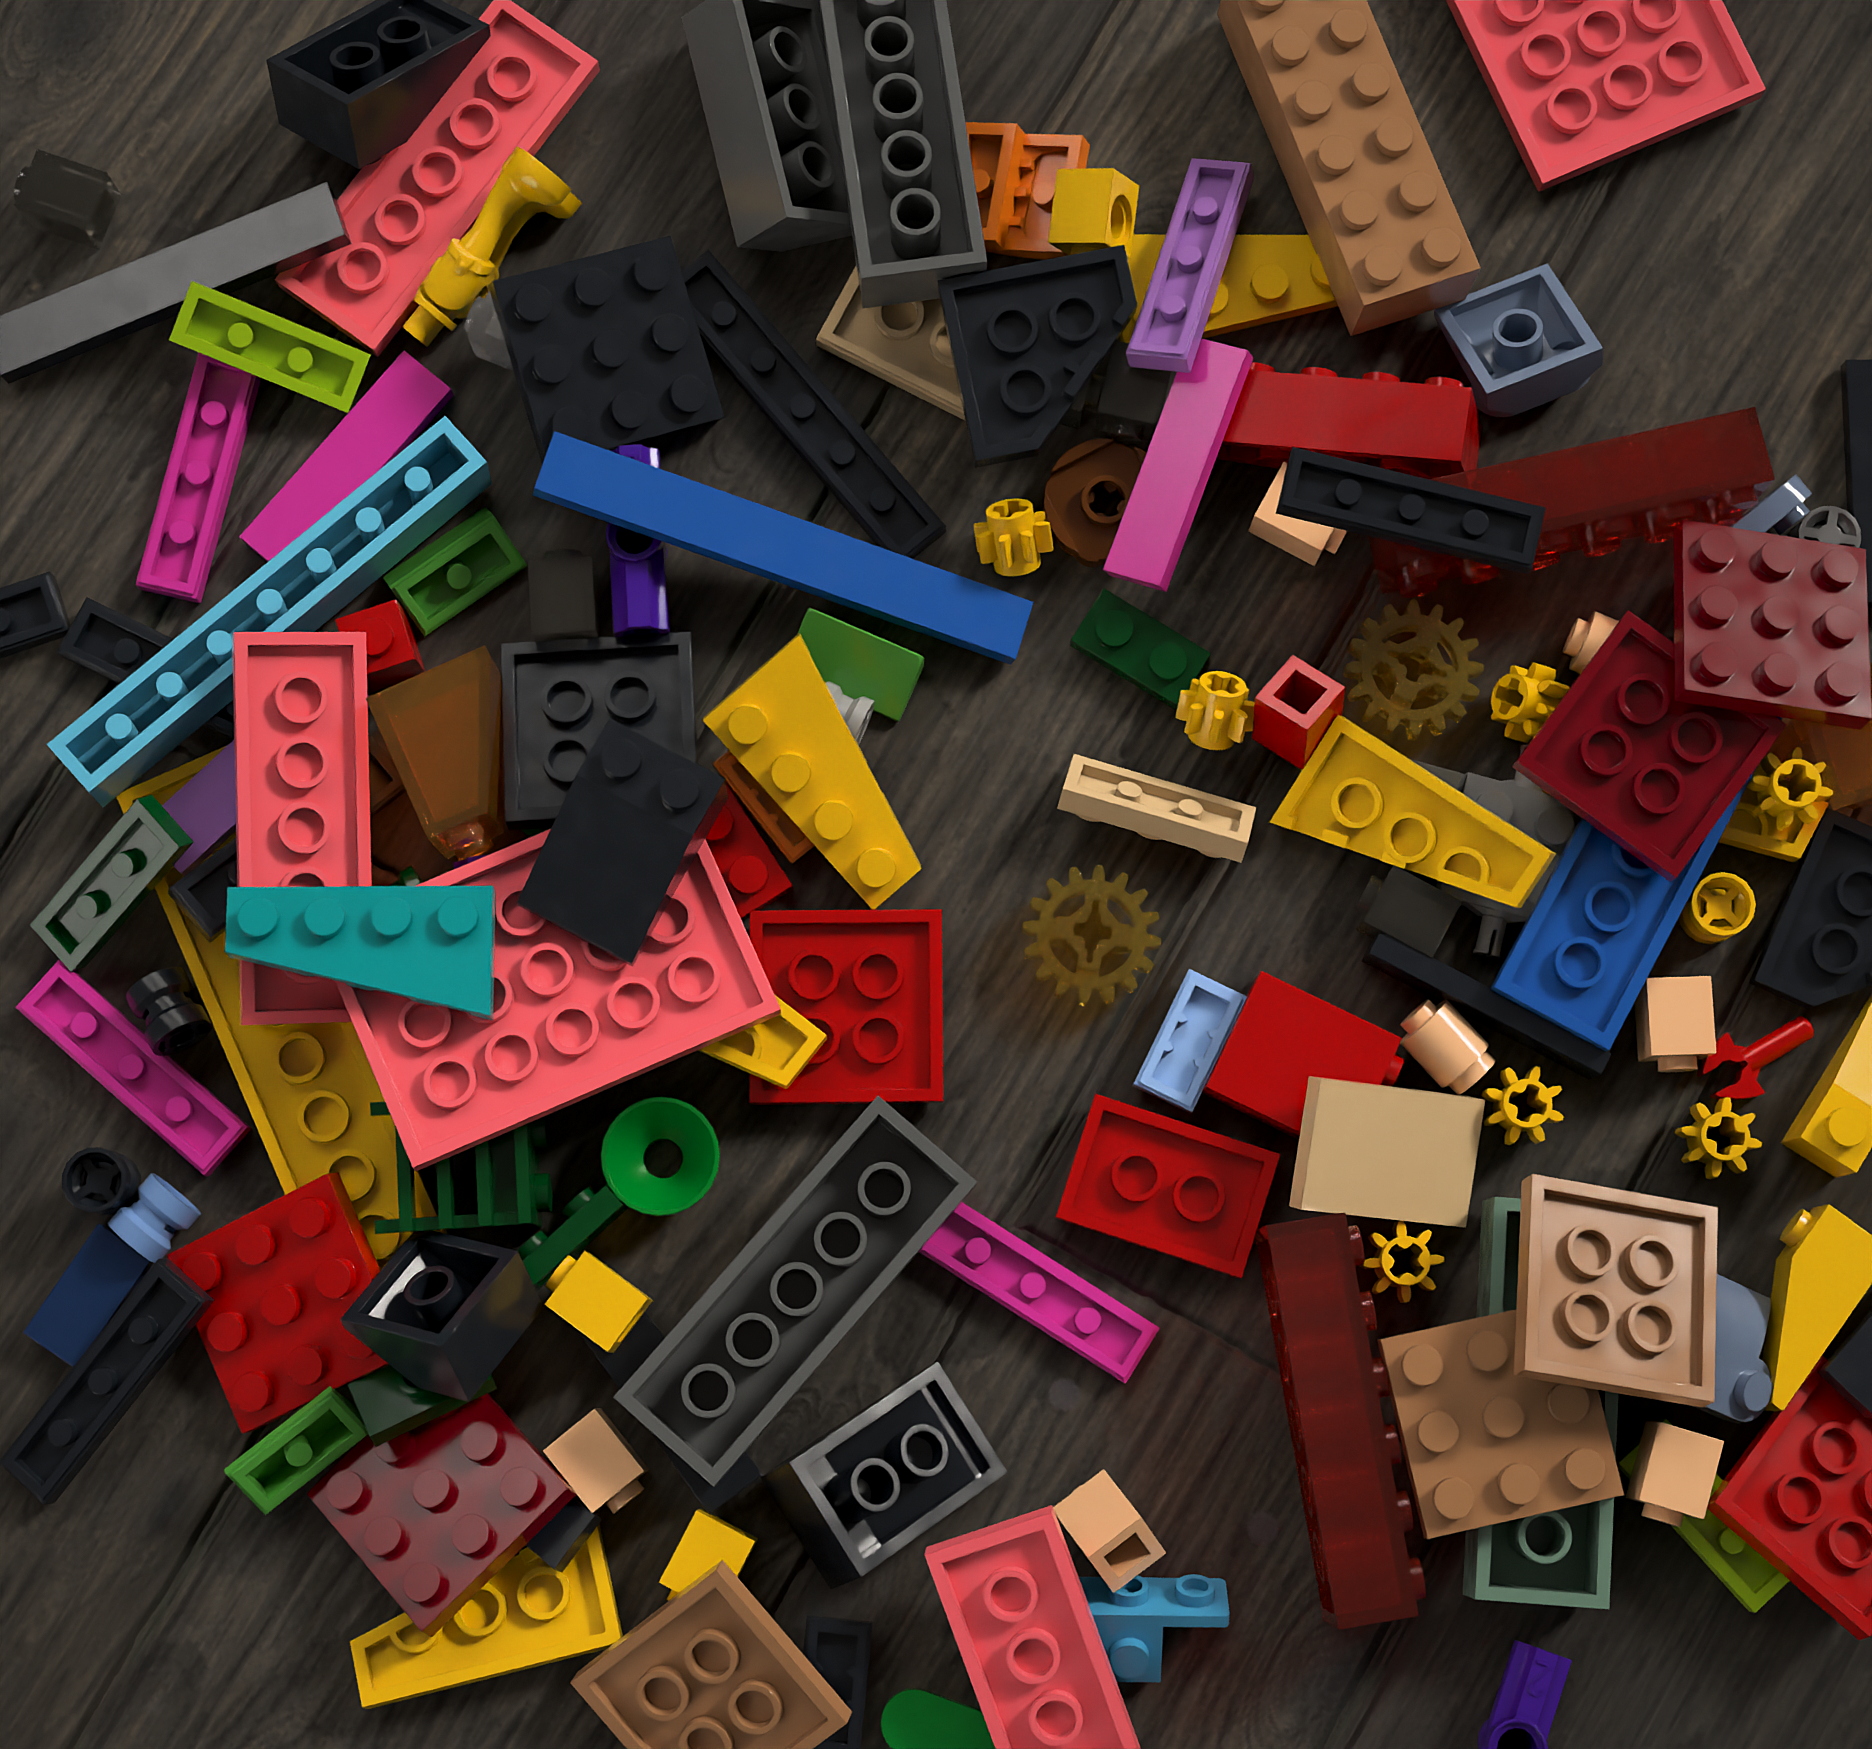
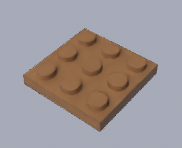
M1531 1174L1522 1180L1514 1376L1702 1408L1714 1403L1718 1207Z
M1517 1309L1377 1340L1422 1532L1426 1539L1624 1495L1599 1391L1514 1376Z
M723 1560L581 1668L570 1682L626 1749H813L846 1725L852 1713L850 1708Z

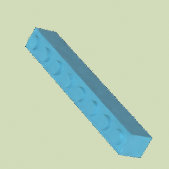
M444 416L47 744L48 747L102 807L106 806L233 700L232 634L234 632H315L492 484L487 461L451 421Z

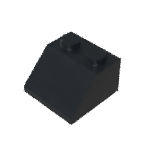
M437 1231L413 1232L340 1320L347 1331L418 1388L469 1402L544 1306L518 1251Z

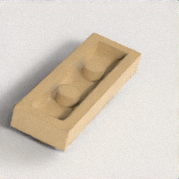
M1077 754L1073 755L1057 809L1074 813L1087 821L1105 822L1135 831L1148 839L1166 840L1196 849L1209 857H1223L1242 863L1248 845L1256 807Z

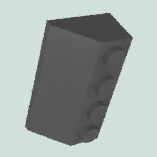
M705 0L681 18L737 247L784 252L852 236L818 1Z

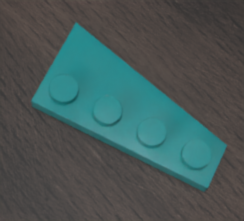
M493 886L227 887L225 952L231 958L310 977L315 975L344 982L347 986L372 992L377 990L410 998L414 1002L435 1007L444 1006L469 1012L472 1016L493 1020L496 891Z

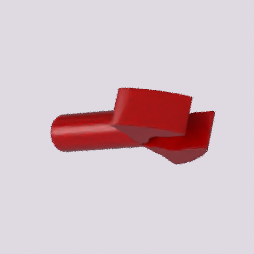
M1798 1016L1747 1047L1734 1045L1729 1033L1722 1034L1716 1039V1054L1702 1059L1697 1076L1708 1073L1722 1062L1730 1065L1740 1063L1742 1067L1736 1072L1735 1081L1732 1085L1720 1089L1710 1095V1097L1718 1100L1728 1097L1731 1101L1760 1096L1765 1093L1757 1082L1760 1069L1812 1039L1814 1029L1805 1017Z

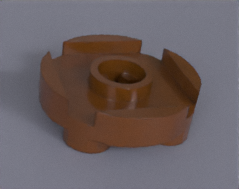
M1101 438L1080 443L1069 449L1058 459L1046 483L1043 510L1045 511L1047 522H1050L1052 538L1061 549L1074 556L1079 563L1086 567H1098L1106 563L1147 453L1135 446L1132 449L1124 444L1113 443L1114 440ZM1103 488L1107 495L1119 493L1123 501L1116 505L1117 515L1107 517L1104 513L1095 514L1090 509V506L1095 502L1093 492L1096 489Z

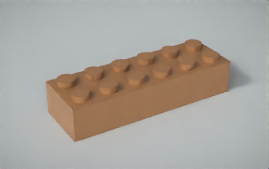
M1221 0L1217 12L1218 18L1316 254L1318 253L1350 336L1465 300L1481 267L1367 0Z

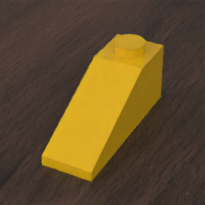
M1872 994L1781 1142L1835 1178L1857 1173L1872 1148Z
M1830 1204L1814 1207L1810 1212L1801 1209L1790 1220L1780 1236V1240L1786 1246L1776 1259L1771 1293V1309L1762 1361L1769 1368L1772 1383V1395L1765 1408L1766 1411H1783L1872 1284V1235Z

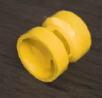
M1725 872L1710 874L1695 885L1679 916L1680 925L1685 933L1697 942L1706 944L1723 942L1746 928L1754 917L1756 902L1753 891L1746 881L1735 874Z

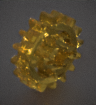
M1410 600L1403 616H1399L1391 604L1384 606L1381 612V626L1376 621L1367 618L1360 627L1363 636L1368 641L1352 639L1346 651L1359 659V661L1346 664L1343 669V677L1358 680V684L1347 695L1349 702H1356L1365 699L1368 707L1361 719L1367 723L1378 715L1384 718L1383 734L1386 736H1390L1398 725L1406 726L1408 739L1416 740L1420 735L1422 725L1427 724L1434 736H1438L1446 729L1444 715L1458 723L1467 713L1459 700L1474 702L1479 695L1480 689L1474 684L1467 682L1468 679L1479 677L1484 671V664L1468 661V656L1475 651L1479 643L1477 639L1460 640L1458 633L1464 624L1461 618L1452 621L1448 626L1441 622L1443 606L1436 604L1428 616L1420 615L1417 600ZM1415 632L1412 639L1400 644L1387 640L1386 644L1383 643L1385 639L1394 634ZM1438 642L1447 651L1453 666L1444 663L1437 647ZM1410 659L1421 663L1419 666V674L1421 675L1416 682L1405 678L1407 673L1405 665ZM1373 674L1382 678L1389 693L1388 699L1377 688ZM1426 696L1436 700L1440 697L1444 698L1443 701L1432 707L1418 710L1411 709L1414 701Z
M1096 865L1089 880H1083L1077 867H1072L1069 869L1068 874L1069 885L1063 887L1053 878L1046 881L1045 887L1051 897L1048 902L1041 898L1032 897L1029 908L1040 918L1039 921L1023 922L1022 933L1036 937L1037 942L1026 947L1023 953L1025 959L1041 958L1043 964L1035 974V979L1038 982L1047 980L1051 976L1058 980L1054 995L1060 999L1067 993L1069 988L1078 990L1079 1005L1086 1006L1091 992L1100 991L1105 1003L1110 1004L1114 1001V986L1120 984L1125 990L1132 993L1138 987L1132 972L1137 970L1150 974L1154 967L1153 962L1144 956L1143 952L1144 950H1156L1161 946V938L1147 934L1146 928L1156 924L1160 917L1158 912L1149 911L1142 913L1140 906L1147 898L1148 892L1142 889L1134 892L1132 895L1128 894L1124 890L1127 885L1128 875L1124 872L1113 883L1105 881L1102 865ZM1084 895L1083 906L1070 917L1058 916L1053 918L1055 912L1065 902ZM1108 899L1117 903L1126 912L1132 927L1130 924L1119 923L1107 909ZM1092 909H1095V922L1098 923V933L1107 935L1108 939L1099 941L1096 950L1093 951L1091 962L1088 963L1086 961L1087 949L1084 948V938L1075 936L1074 932L1084 930L1086 922L1090 919ZM1050 944H1053V947H1062L1076 962L1075 973L1061 965L1054 956ZM1112 954H1131L1120 968L1110 974L1099 976L1100 964Z

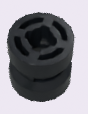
M169 967L152 972L132 985L126 993V1000L133 1014L137 1018L145 1020L147 1025L145 1038L152 1052L158 1056L173 1055L199 1043L212 1030L213 1024L204 1007L200 1004H195L190 998L193 993V985L184 969L180 967Z
M101 1147L86 1148L77 1152L66 1163L62 1173V1189L67 1200L76 1208L99 1215H115L120 1208L130 1207L137 1201L139 1196L138 1187L141 1185V1174L137 1165L128 1156ZM113 1178H115L114 1187H113V1189H111V1187H112V1185H113Z

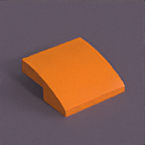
M965 122L986 252L1043 260L1068 256L1048 243L1057 169H1086L1090 144L1084 136L1025 134L1016 123Z

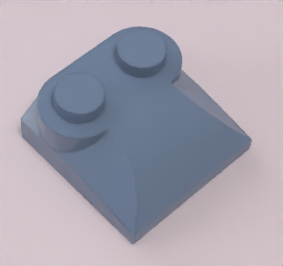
M1548 263L1470 293L1463 301L1434 310V317L1471 382L1477 408L1490 416H1514L1582 388L1589 381L1590 376L1603 365V347Z
M1718 1274L1716 1287L1715 1402L1703 1408L1692 1407L1722 1420L1741 1424V1422H1748L1757 1418L1766 1408L1772 1395L1771 1374L1765 1362L1760 1359L1769 1320L1771 1299Z

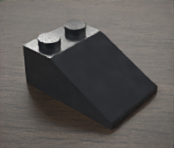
M375 0L266 60L279 124L358 169L379 161L383 155L409 140L490 38V25L442 0Z
M609 718L572 782L520 894L517 905L633 967L728 799L725 778Z
M936 1362L811 1442L760 1478L830 1589H833L868 1573L1008 1472L944 1370Z

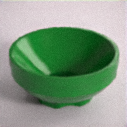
M648 1098L630 1105L609 1126L602 1145V1170L610 1189L628 1207L648 1215H673L690 1209L702 1200L712 1187L719 1169V1142L711 1124L692 1105L674 1098ZM659 1140H669L676 1143L683 1153L681 1168L675 1175L669 1178H657L651 1175L645 1166V1154L648 1148Z

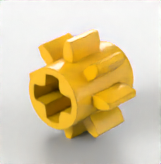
M1005 499L993 503L986 509L987 522L974 523L973 525L977 552L980 554L981 563L988 564L993 562L995 571L1003 576H1021L1035 571L1041 565L1040 553L1052 552L1054 550L1050 522H1047L1045 511L1034 513L1032 503L1025 499Z
M1535 662L1531 664L1529 669L1512 665L1510 666V673L1498 680L1491 695L1493 710L1491 719L1507 724L1505 737L1528 743L1541 728L1569 689V686L1554 681L1556 677L1555 669Z
M1211 671L1204 673L1199 680L1192 679L1189 690H1181L1175 718L1187 721L1184 732L1188 734L1189 739L1196 745L1209 750H1225L1232 747L1234 741L1242 743L1245 731H1253L1255 702L1247 700L1250 689L1246 687L1245 682L1241 678L1227 672Z
M1800 747L1790 751L1784 763H1781L1778 757L1771 752L1766 755L1760 763L1767 776H1755L1751 778L1747 785V788L1750 790L1758 791V801L1760 804L1755 807L1753 814L1756 816L1766 812L1773 817H1777L1776 825L1778 830H1784L1788 827L1795 814L1807 825L1819 818L1817 809L1812 805V802L1825 801L1833 795V790L1823 787L1820 773L1824 770L1826 764L1820 762L1813 766L1811 763L1802 760V750ZM1785 777L1790 778L1791 789L1800 791V795L1793 801L1788 799V789L1778 786V783Z
M1535 1066L1527 1072L1525 1079L1518 1080L1515 1072L1508 1067L1500 1072L1505 1088L1501 1091L1495 1088H1488L1482 1092L1481 1096L1488 1101L1494 1102V1114L1488 1116L1483 1123L1485 1126L1499 1123L1506 1129L1505 1144L1507 1145L1515 1143L1520 1133L1527 1131L1532 1142L1535 1144L1545 1140V1134L1540 1124L1543 1122L1558 1123L1563 1121L1564 1116L1560 1112L1552 1110V1097L1558 1095L1562 1088L1561 1086H1552L1547 1089L1545 1085L1538 1080L1541 1075L1540 1067ZM1525 1091L1529 1094L1527 1104L1535 1108L1536 1112L1522 1118L1520 1121L1516 1118L1518 1108L1509 1103V1098H1513Z
M1728 1097L1718 1100L1712 1115L1702 1103L1699 1102L1689 1108L1696 1122L1692 1126H1685L1675 1130L1676 1135L1687 1139L1689 1151L1682 1157V1162L1688 1163L1698 1160L1705 1163V1175L1708 1179L1719 1176L1722 1170V1162H1726L1730 1170L1736 1174L1747 1170V1166L1741 1155L1746 1150L1756 1149L1762 1145V1142L1750 1138L1748 1125L1756 1117L1754 1113L1739 1116L1731 1112L1732 1103ZM1720 1125V1134L1730 1138V1145L1717 1150V1143L1707 1139L1706 1132Z
M1404 1221L1394 1222L1392 1228L1393 1239L1387 1241L1382 1235L1375 1232L1368 1236L1369 1241L1377 1250L1374 1258L1365 1259L1359 1262L1360 1267L1365 1269L1374 1268L1379 1278L1372 1289L1374 1294L1383 1292L1388 1286L1397 1287V1297L1400 1303H1406L1411 1298L1410 1285L1417 1283L1419 1287L1427 1291H1432L1436 1288L1433 1280L1427 1274L1430 1266L1444 1262V1257L1430 1255L1425 1246L1432 1234L1429 1229L1419 1233L1414 1238L1407 1236ZM1410 1248L1414 1254L1410 1258L1409 1264L1415 1272L1413 1275L1406 1272L1394 1276L1390 1272L1395 1262L1392 1256L1388 1254L1390 1249L1397 1252Z

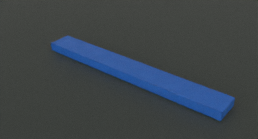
M554 431L533 491V496L1010 665L1017 657L1033 602L556 431Z

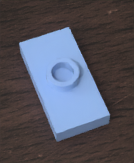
M1189 969L1133 1086L1191 1114L1247 996Z

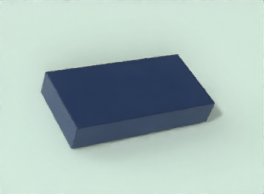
M98 1223L23 1333L74 1367L154 1263L129 1246L113 1230L104 1224Z

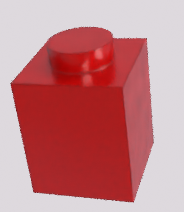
M396 599L335 619L339 632H366L367 694L427 675L409 618Z
M1292 655L1255 697L1252 739L1303 770L1336 716H1342L1345 686Z

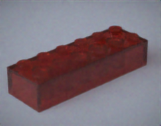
M1751 407L1429 480L1546 507L1532 570H1537L1558 563L1561 560L1559 554L1583 549L1585 557H1594L1621 548V541L1644 536L1645 543H1657L1672 539L1674 530L1683 519L1727 527L1731 526L1743 517L1742 513H1745L1750 507L1759 503L1758 498L1773 483L1775 478L1756 409ZM1368 536L1382 594L1400 590L1402 598L1417 597L1437 590L1439 588L1437 582L1461 577L1463 584H1474L1492 579L1500 574L1499 567Z
M1345 1212L1266 1225L1256 1231L1255 1241L1323 1621L1337 1629H1345L1419 1616L1416 1599L1426 1597L1425 1582L1419 1559H1410L1406 1549L1404 1532L1413 1530V1517L1406 1490L1398 1491L1394 1483L1391 1465L1401 1463V1452L1394 1424H1385L1382 1417L1379 1398L1389 1396V1387L1382 1357H1371L1367 1332L1375 1331L1377 1329V1322L1370 1291H1359L1355 1267L1363 1265L1365 1262L1360 1230L1357 1225H1347Z

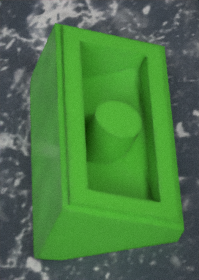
M482 508L387 573L383 579L425 637L528 565L494 515L487 508Z
M808 608L798 634H801L824 682L829 681L839 685L843 694L853 699L865 696L874 700L873 712L899 722L924 668V657L820 611Z
M329 1386L226 1467L224 1471L240 1490L266 1515L367 1436L368 1432L358 1408Z

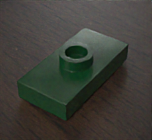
M387 1365L348 1384L375 1447L468 1403L465 1400L418 1388L391 1365ZM491 1375L469 1402L497 1389Z

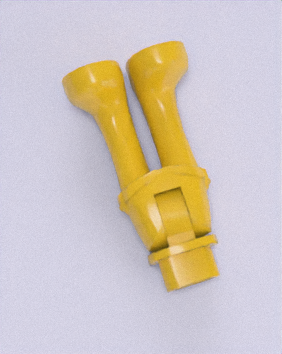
M517 146L503 163L500 175L493 185L473 227L461 240L453 238L448 245L447 251L442 256H439L430 267L431 271L419 286L413 299L419 306L402 327L426 347L429 346L444 326L453 331L457 325L452 321L455 318L463 319L468 317L489 294L488 285L492 281L498 280L500 276L498 269L514 237L522 226L536 213L540 212L548 213L556 218L569 219L582 205V202L570 192L572 189L531 154Z

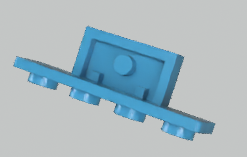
M1197 1574L1185 1575L1180 1578H1150L1137 1575L1113 1593L1102 1577H1079L1116 1682H1161L1163 1627L1223 1628L1229 1625L1230 1612L1226 1582L1221 1578H1208Z

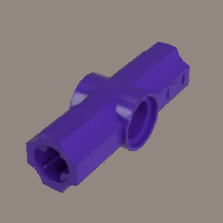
M637 444L622 445L612 450V452L661 469L658 448H648ZM608 522L606 539L610 550L614 637L670 633L666 576L668 550L666 543L653 538L650 547L644 552L637 554L627 553L621 549V546L626 538L637 534V532Z
M1514 1639L1490 1717L1484 1722L1478 1734V1748L1497 1749L1498 1741L1503 1733L1513 1728H1519L1526 1734L1528 1741L1527 1749H1548L1546 1740L1572 1660Z

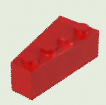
M1252 362L1217 457L1220 460L1280 469L1283 462L1288 463L1292 447L1474 490L1482 425L1472 388L1463 387V383L1452 378L1431 377L1425 380V384L1400 382L1397 376L1383 372H1368L1363 374L1362 379L1338 377L1334 371L1319 367L1303 368L1300 370V374L1279 373L1269 365Z

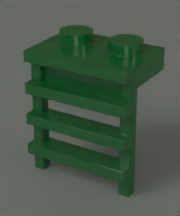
M386 1102L370 1103L372 1117L391 1116ZM548 1115L475 1146L478 1214L455 1215L453 1156L436 1163L438 1216L416 1218L414 1169L395 1126L399 1219L375 1220V1234L510 1226L515 1229L542 1227V1212L552 1211L550 1174H540L539 1148L549 1146Z

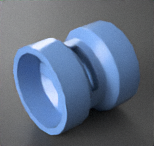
M151 1173L138 1187L140 1198L138 1202H134L130 1207L120 1208L110 1219L108 1225L139 1254L149 1261L156 1263L158 1259H163L171 1250L170 1240L175 1235L174 1232L176 1230L189 1229L201 1213L178 1190L158 1175Z

